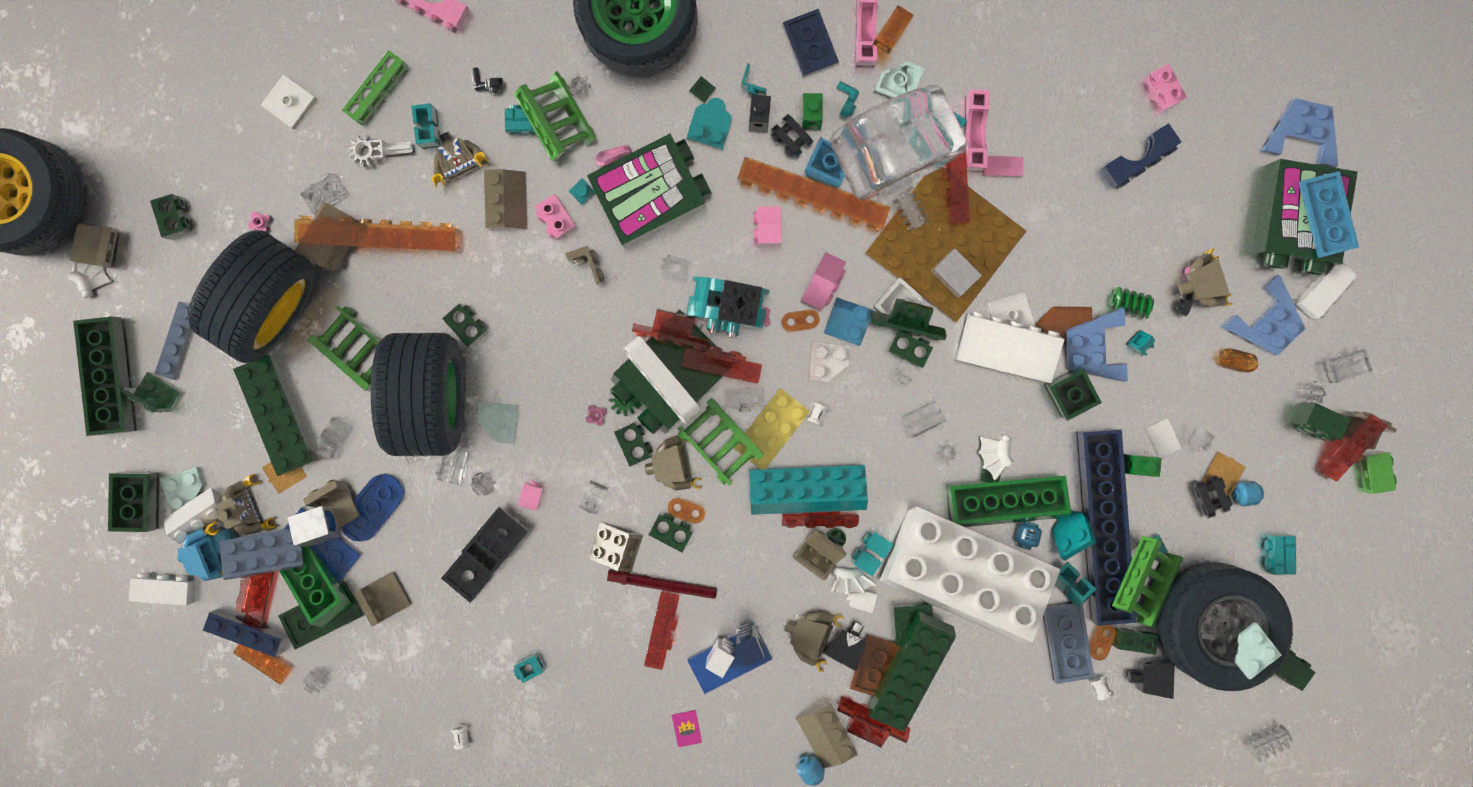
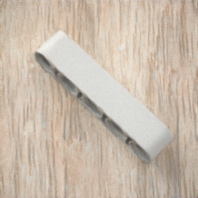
M636 337L623 348L627 357L684 423L701 410L694 399L641 337Z

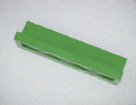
M388 50L342 111L362 125L408 65ZM392 57L394 61L386 70V62ZM377 74H383L375 85L374 77ZM372 89L366 96V98L363 100L362 93L364 92V90ZM353 104H360L353 114L349 111Z

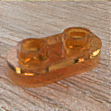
M814 310L789 312L783 316L781 323L782 327L789 332L815 328L819 324L820 317ZM808 316L813 317L812 323L806 321ZM788 319L795 321L793 326L788 325Z
M1227 348L1219 354V362L1224 367L1242 372H1252L1258 368V358L1252 353Z
M674 498L668 504V512L675 518L698 524L705 517V510L699 504L681 498ZM680 504L681 510L676 511L674 505ZM694 510L699 511L698 517L692 515Z
M1112 625L1096 626L1089 646L1091 657L1095 660H1104L1109 654L1116 634ZM1105 630L1109 631V634L1107 636L1103 635V632ZM1098 648H1102L1101 654H1097Z

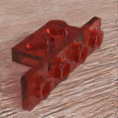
M948 146L946 147L947 168H945L944 174L945 180H948L946 199H949L950 223H969L966 147Z
M657 309L652 327L636 323L632 325V332H635V335L640 337L653 336L658 341L670 340L680 346L688 344L697 350L709 349L710 347L709 340L691 336L695 317Z
M713 346L711 349L707 348L706 351L686 348L682 367L756 384L759 382L762 365L746 361V357L741 356L742 353L730 351V353L723 352L722 348Z
M1370 414L1321 468V472L1337 482L1354 463H1357L1362 458L1363 453L1375 444L1376 439L1388 427V424L1376 415Z
M840 511L782 515V526L788 528H795L797 526H805L807 528H814L816 526H825L826 528L844 526L845 528H853L859 524V515H840Z
M274 572L242 577L235 611L240 613L246 612L245 624L262 628Z
M663 591L660 593L644 663L646 667L663 669L667 650L671 651L673 639H670L671 631H676L678 622L674 618L679 595Z
M843 696L840 698L837 711L853 718L848 725V733L880 748L889 736L904 743H907L909 740V727L906 728L905 732L870 718L869 708Z

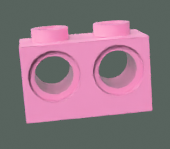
M1170 64L1159 68L1146 77L1163 111L1187 98Z

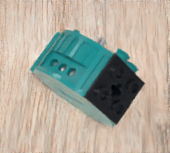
M693 277L692 281L696 282L694 296H689L686 316L708 321L706 328L710 334H716V332L724 330L726 334H729L730 338L739 336L740 327L763 330L766 310L762 309L764 295H769L770 290L729 280Z

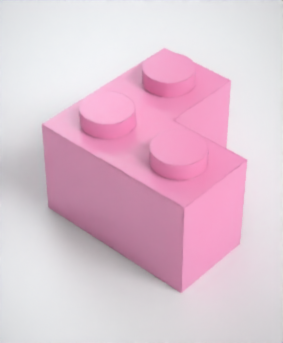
M781 206L757 207V212H754V223H757L758 229H754V242H758V247H781Z
M825 252L801 301L821 311L825 304L829 305L834 296L831 292L837 291L841 283L840 281L846 272L843 270L846 262Z

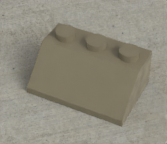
M505 169L484 170L485 228L488 230L527 229L526 172Z
M323 201L295 251L335 273L363 222Z
M829 699L796 717L797 722L824 768L843 764L858 755L855 745Z

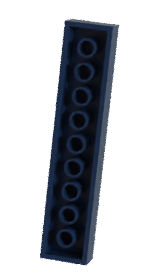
M1122 429L1078 432L1083 507L1084 514L1089 519L1096 543L1087 548L1089 583L1096 588L1090 597L1092 622L1097 626L1137 623L1135 611L1129 613L1112 606L1132 561Z

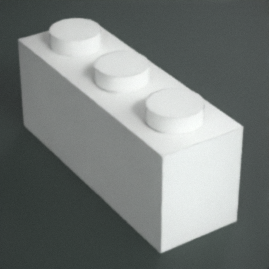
M1344 263L1327 267L1326 275H1320L1296 302L1295 306L1311 320L1324 318L1329 312L1328 308L1341 299V293L1344 290H1348L1354 284L1353 280L1357 274Z
M209 488L164 518L166 535L180 544L189 534L206 527L218 519L217 513L219 510L217 503L222 501V496L213 488Z
M138 573V576L130 578L129 601L187 606L194 601L195 580H188V576H176V579L169 578V575L150 577L149 573Z
M718 637L707 656L705 668L723 678L735 658V647L732 646L734 643L727 638L722 640Z

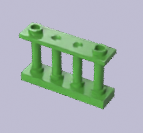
M558 71L554 72L548 80L549 84L534 90H530L527 84L519 86L514 93L515 98L552 161L560 158L565 152L563 148L583 140L587 147L596 139L593 129L588 125L569 92L565 80ZM554 90L559 100L540 107L535 97ZM564 107L569 117L552 124L548 123L544 114ZM574 124L578 134L561 141L558 140L554 131Z
M337 305L335 309L341 313L323 335L312 334L307 340L364 391H370L372 366L366 373L363 372L361 374L357 370V365L375 344L378 345L381 340L353 316L354 312L349 307ZM348 319L355 327L337 348H332L328 344L329 338ZM360 332H363L369 340L352 360L347 361L342 357L344 350Z
M711 397L706 402L708 406L703 414L685 430L682 426L677 428L680 431L678 436L684 442L688 440L719 474L717 478L723 485L727 483L730 486L733 482L729 478L751 458L754 459L756 457L759 460L764 454ZM717 414L721 419L720 424L697 444L690 435L712 415L715 416ZM730 428L734 433L733 438L710 458L703 449L724 430L727 431ZM743 443L747 447L746 453L723 472L716 464L737 444Z
M1142 535L1112 606L1129 613L1135 611L1139 614L1137 623L1154 628L1183 557L1167 552L1163 554L1159 551L1162 544L1160 540ZM1155 558L1161 561L1158 572L1151 568ZM1148 575L1154 579L1150 589L1144 586ZM1140 593L1146 596L1143 607L1136 603Z

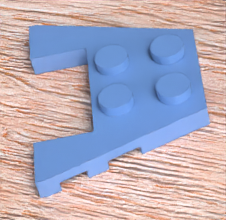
M1297 98L1293 99L1280 119V123L1272 132L1267 144L1264 145L1262 152L1275 155L1282 154L1286 136L1321 144L1322 148L1318 164L1334 168L1338 167L1333 107Z
M1276 275L1264 286L1277 300L1274 306L1251 328L1238 315H1234L1223 326L1224 329L1254 343V345L1273 355H1279L1305 330V326L1281 276Z
M1120 307L1109 314L1101 315L1090 322L1087 321L1065 330L1068 369L1075 370L1078 367H1082L1088 374L1124 382L1128 381L1126 363L1106 364L1105 328L1125 326L1124 307Z

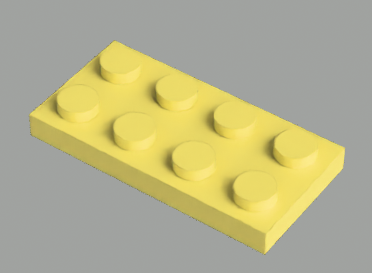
M781 388L745 432L764 454L759 460L756 457L749 460L759 469L767 468L810 413L808 409ZM741 443L740 445L737 444L733 449L744 455L747 447Z

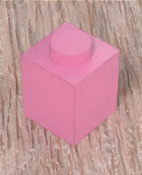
M532 480L529 483H524L517 506L537 511L545 487H541V483Z

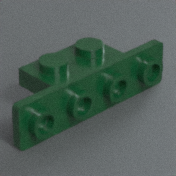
M896 299L890 315L876 311L871 312V322L879 327L887 326L896 331L904 330L916 336H928L933 340H946L947 337L944 328L929 325L933 314V307Z

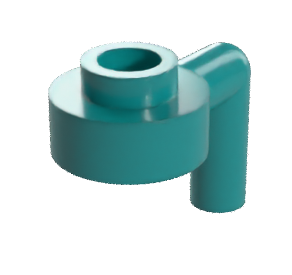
M840 81L837 88L850 94L839 114L847 118L848 115L852 116L857 107L854 105V102L859 95V91Z

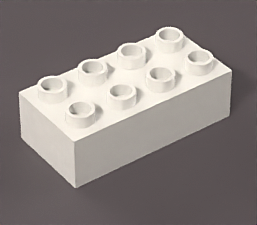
M916 506L906 513L879 582L1019 643H1033L1060 569Z

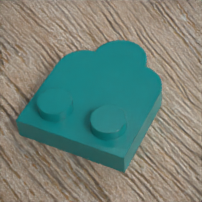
M712 98L707 104H701L696 107L686 137L687 140L723 151L732 123V117L725 110V103L722 99Z
M1071 510L1072 514L1067 518H1058V523L1053 528L1060 558L1064 561L1096 543L1088 517L1078 511L1074 512Z

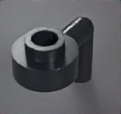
M478 67L471 68L473 86L476 91L489 89L490 92H499L504 87L503 78H490L481 82Z
M1192 293L1184 295L1183 299L1178 300L1176 310H1178L1179 315L1186 317L1189 314L1193 304Z

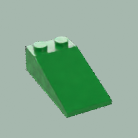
M311 546L302 547L304 566L280 570L279 572L310 625L323 627L352 605V603Z

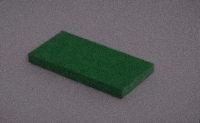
M348 581L340 586L345 591L352 605L323 627L310 625L299 605L278 615L294 649L300 648L365 615Z

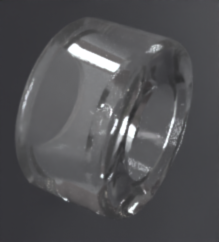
M938 85L920 87L883 102L838 128L830 138L831 148L854 197L862 201L884 195L934 172L965 153L968 146L966 137L944 90Z

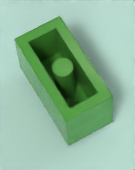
M1380 451L1359 455L1365 493L1376 494L1396 490L1397 479L1393 473L1392 466L1394 465V460L1390 452Z

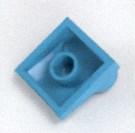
M820 137L805 172L810 178L829 187H840L855 152L846 150Z
M837 297L824 334L860 346L873 310Z

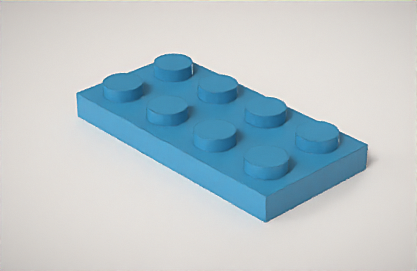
M1340 171L1298 182L1318 258L1359 248Z

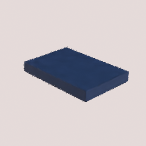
M819 8L783 22L785 32L803 77L839 64Z

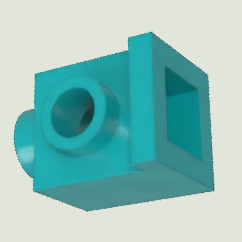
M536 652L516 663L513 670L518 680L521 679L522 683L542 674L545 671V667ZM526 665H531L532 670H527Z

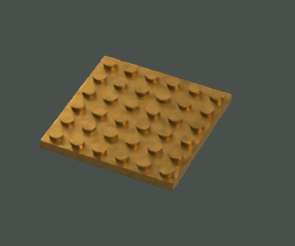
M935 161L865 254L897 278L903 279L918 294L954 322H958L1026 233V230ZM953 249H956L982 275L958 298L931 272Z

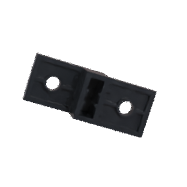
M499 506L461 551L462 554L441 579L471 603L506 562L508 556L528 534L529 530ZM501 528L506 531L507 536L505 539L497 537L498 529ZM467 570L471 571L474 575L471 581H467L464 578V572Z

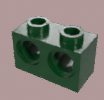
M169 194L150 200L162 238L172 239L191 233L189 229L191 224L188 217L185 216L183 210L185 205L182 198ZM171 203L172 208L170 211H167V205ZM177 221L178 226L173 230L172 224Z
M459 303L442 319L468 348H472L488 333L485 330L487 326L481 319H475L472 315L474 311L467 304L464 306ZM462 312L464 320L459 323L456 320V315ZM472 326L477 328V334L474 337L469 335V329Z
M897 331L887 352L919 368H923L933 349L930 346V342L921 337L919 340L913 338L911 332ZM900 338H904L907 341V346L904 349L899 348L897 345V341ZM916 347H922L924 350V355L921 358L915 355Z
M634 422L614 431L629 467L651 458L650 453L653 450L649 441L645 443L643 438L645 432L641 424L637 425ZM632 429L635 431L636 437L634 440L626 438L627 430ZM635 447L643 449L644 454L642 457L638 458L634 455Z
M666 512L664 514L660 513L648 535L683 553L693 534L692 526L683 521L681 523L674 521L675 517ZM666 522L669 525V529L665 532L660 531L658 524ZM683 531L686 534V538L678 540L675 537V533Z
M1114 627L1112 646L1119 650L1156 655L1159 635L1150 631Z

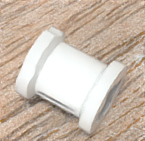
M814 402L813 405L815 407L811 417H808L807 420L823 426V420L826 413L830 411V408Z
M1100 675L1090 680L1091 685L1095 687L1098 700L1107 699L1114 694L1109 689L1106 675Z
M459 726L451 729L455 738L454 749H464L471 746L467 732L469 726Z

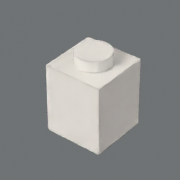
M866 590L865 593L854 592L847 596V601H849V606L852 608L873 613L878 594L870 590Z

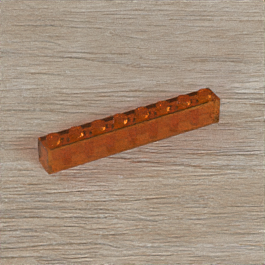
M744 157L737 181L743 187L751 188L753 186L759 188L758 192L766 195H769V192L776 194V198L787 201V199L795 201V205L805 207V205L811 206L813 211L822 214L824 211L831 213L830 216L835 219L841 220L843 217L848 219L850 224L856 226L860 224L866 225L867 229L873 232L883 230L891 208L890 206L748 157Z
M299 215V219H294V243L455 251L456 228L451 227V223H440V226H432V222H420V225H412V221H400V224H392V220H380V223H372V219L360 218V222H352V218L340 217V221H332V217L320 216V220H311V216Z

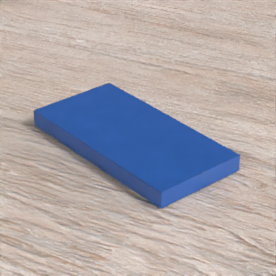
M301 507L295 515L306 512L308 510H306L304 507ZM289 523L283 530L290 529ZM340 536L311 546L338 583L342 581L362 556L359 551Z
M737 634L727 638L734 643L732 646L735 647V658L723 678L705 668L707 656L713 646L688 658L687 661L704 694L772 660L773 658L762 637L764 659L745 666L736 645Z

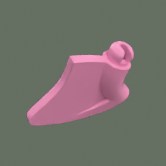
M621 145L601 151L595 158L596 164L605 166L630 154L631 148L628 145Z

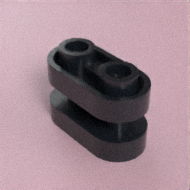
M787 114L782 118L784 125L780 127L776 124L771 129L772 134L770 136L776 143L781 142L785 146L784 151L790 157L794 156L797 158L802 153L799 147L802 144L809 147L814 141L793 117ZM791 130L798 139L793 141L786 133Z
M1217 475L1209 477V484L1204 485L1203 481L1193 483L1198 500L1207 519L1216 516L1215 510L1220 509L1222 513L1231 511L1230 506H1233L1229 495L1225 494L1224 488L1226 486L1222 477L1218 478ZM1212 491L1216 502L1212 503L1208 492Z

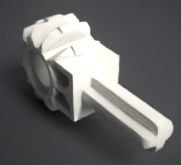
M360 135L357 136L358 142L351 140L354 147H348V150L352 151L349 154V158L354 159L353 163L355 165L360 163L362 168H365L366 163L369 167H372V161L378 163L380 160H387V155L413 152L412 142L385 144L382 139L376 140L372 138L370 140L369 135H365L364 139ZM368 147L369 153L362 156V149Z

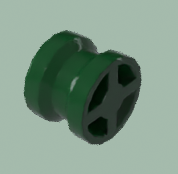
M832 528L828 531L827 537L830 541L844 546L846 535L843 530Z

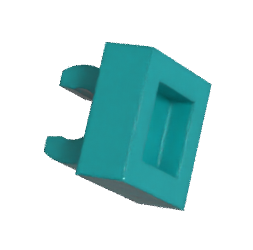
M1140 330L1127 344L1131 349L1146 356V350L1149 347L1154 348L1153 343L1156 340L1150 334Z

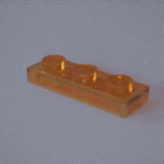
M898 5L875 38L873 45L889 54L914 15Z
M238 644L233 652L280 685L283 684L293 669L292 666L277 656L273 657Z

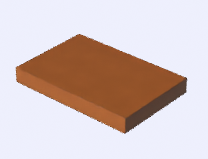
M866 633V644L849 688L874 696L900 646H896L894 641Z

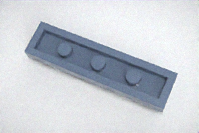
M178 301L154 373L171 380H176L192 332L188 321L189 304Z

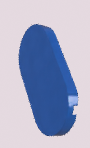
M380 474L370 479L354 499L360 515L342 527L343 533L353 541H367L373 538L402 503L405 493L402 482L391 474Z

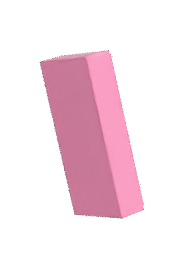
M988 156L987 168L983 171V176L1022 177L1023 157Z

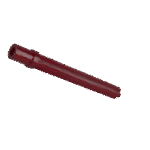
M608 571L607 581L621 583V585L628 584L715 599L717 596L716 588L629 574L628 572Z

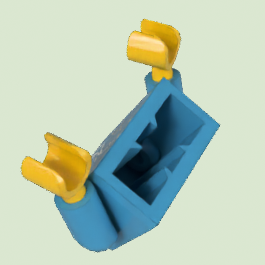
M218 521L211 522L206 529L202 528L189 534L183 541V546L178 549L177 559L183 563L186 572L204 581L223 577L221 562L210 536L207 537V534L215 535L221 530V528L218 530L212 528Z

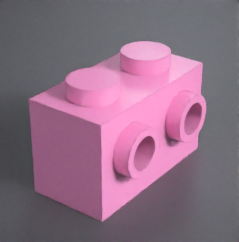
M555 194L535 206L538 210L535 214L541 222L545 221L548 226L546 231L551 238L555 237L557 240H560L577 229Z

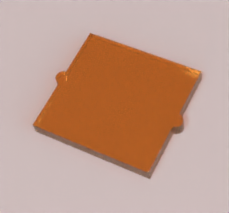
M1218 451L1201 481L1209 484V477L1217 475L1218 478L1222 477L1226 486L1224 488L1225 494L1230 496L1246 467L1235 461L1233 457L1229 458Z
M271 462L262 467L269 478L268 482L273 484L278 494L307 477L302 468L277 476Z

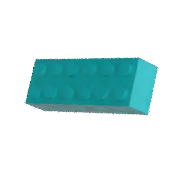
M865 465L749 470L751 515L867 510L868 494Z

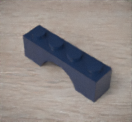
M1169 123L1148 136L1149 147L1143 159L1133 161L1119 156L1100 169L1113 188L1118 185L1120 188L1130 182L1129 178L1135 174L1136 177L1146 171L1144 167L1149 164L1154 166L1162 160V155L1165 153L1170 155L1178 150L1177 145L1182 141Z
M219 609L209 612L202 630L273 657L283 652L288 639L287 634L273 629L258 628L239 621L235 615Z
M748 623L739 627L736 645L745 666L764 659L762 651L764 644L755 624L750 625Z

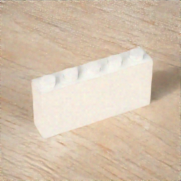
M980 312L968 313L956 355L959 361L1052 384L1064 343V338L1060 336L1059 332L1049 330L1048 333L1041 332L1042 328L1030 325V328L1022 327L1023 324L1020 322L1011 321L1010 324L1003 322L1004 319L993 316L990 319Z

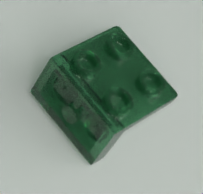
M151 372L146 373L137 388H125L123 390L128 395L127 398L135 403L140 402L144 405L143 408L150 413L170 412L182 394L181 391Z

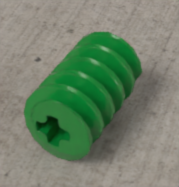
M1118 286L1112 294L1110 308L1115 305L1116 311V309L1124 307L1125 313L1130 309V315L1137 311L1138 317L1145 313V319H1148L1153 310L1154 298L1149 294L1145 296L1142 292L1138 294L1134 290L1130 292L1127 288L1122 291V288Z

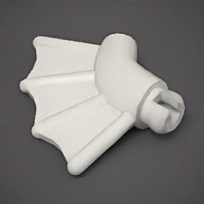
M73 262L72 272L68 275V280L77 284L83 298L92 297L94 288L112 282L106 276L105 267Z
M1003 435L1000 441L983 436L980 437L981 449L979 454L984 460L983 468L992 474L994 481L998 479L1006 467L1014 462L1010 456L1012 438L1007 435Z
M835 566L831 573L832 576L837 577L832 587V592H843L847 595L854 592L865 593L868 588L877 586L873 581L864 576L863 570L860 568L851 570Z

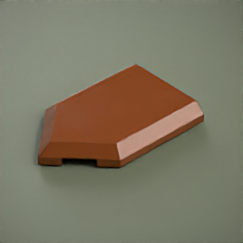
M1053 306L1035 323V326L1042 328L1041 332L1048 333L1049 330L1059 332L1060 336L1064 338L1063 345H1066L1065 330L1084 322L1092 321V307Z

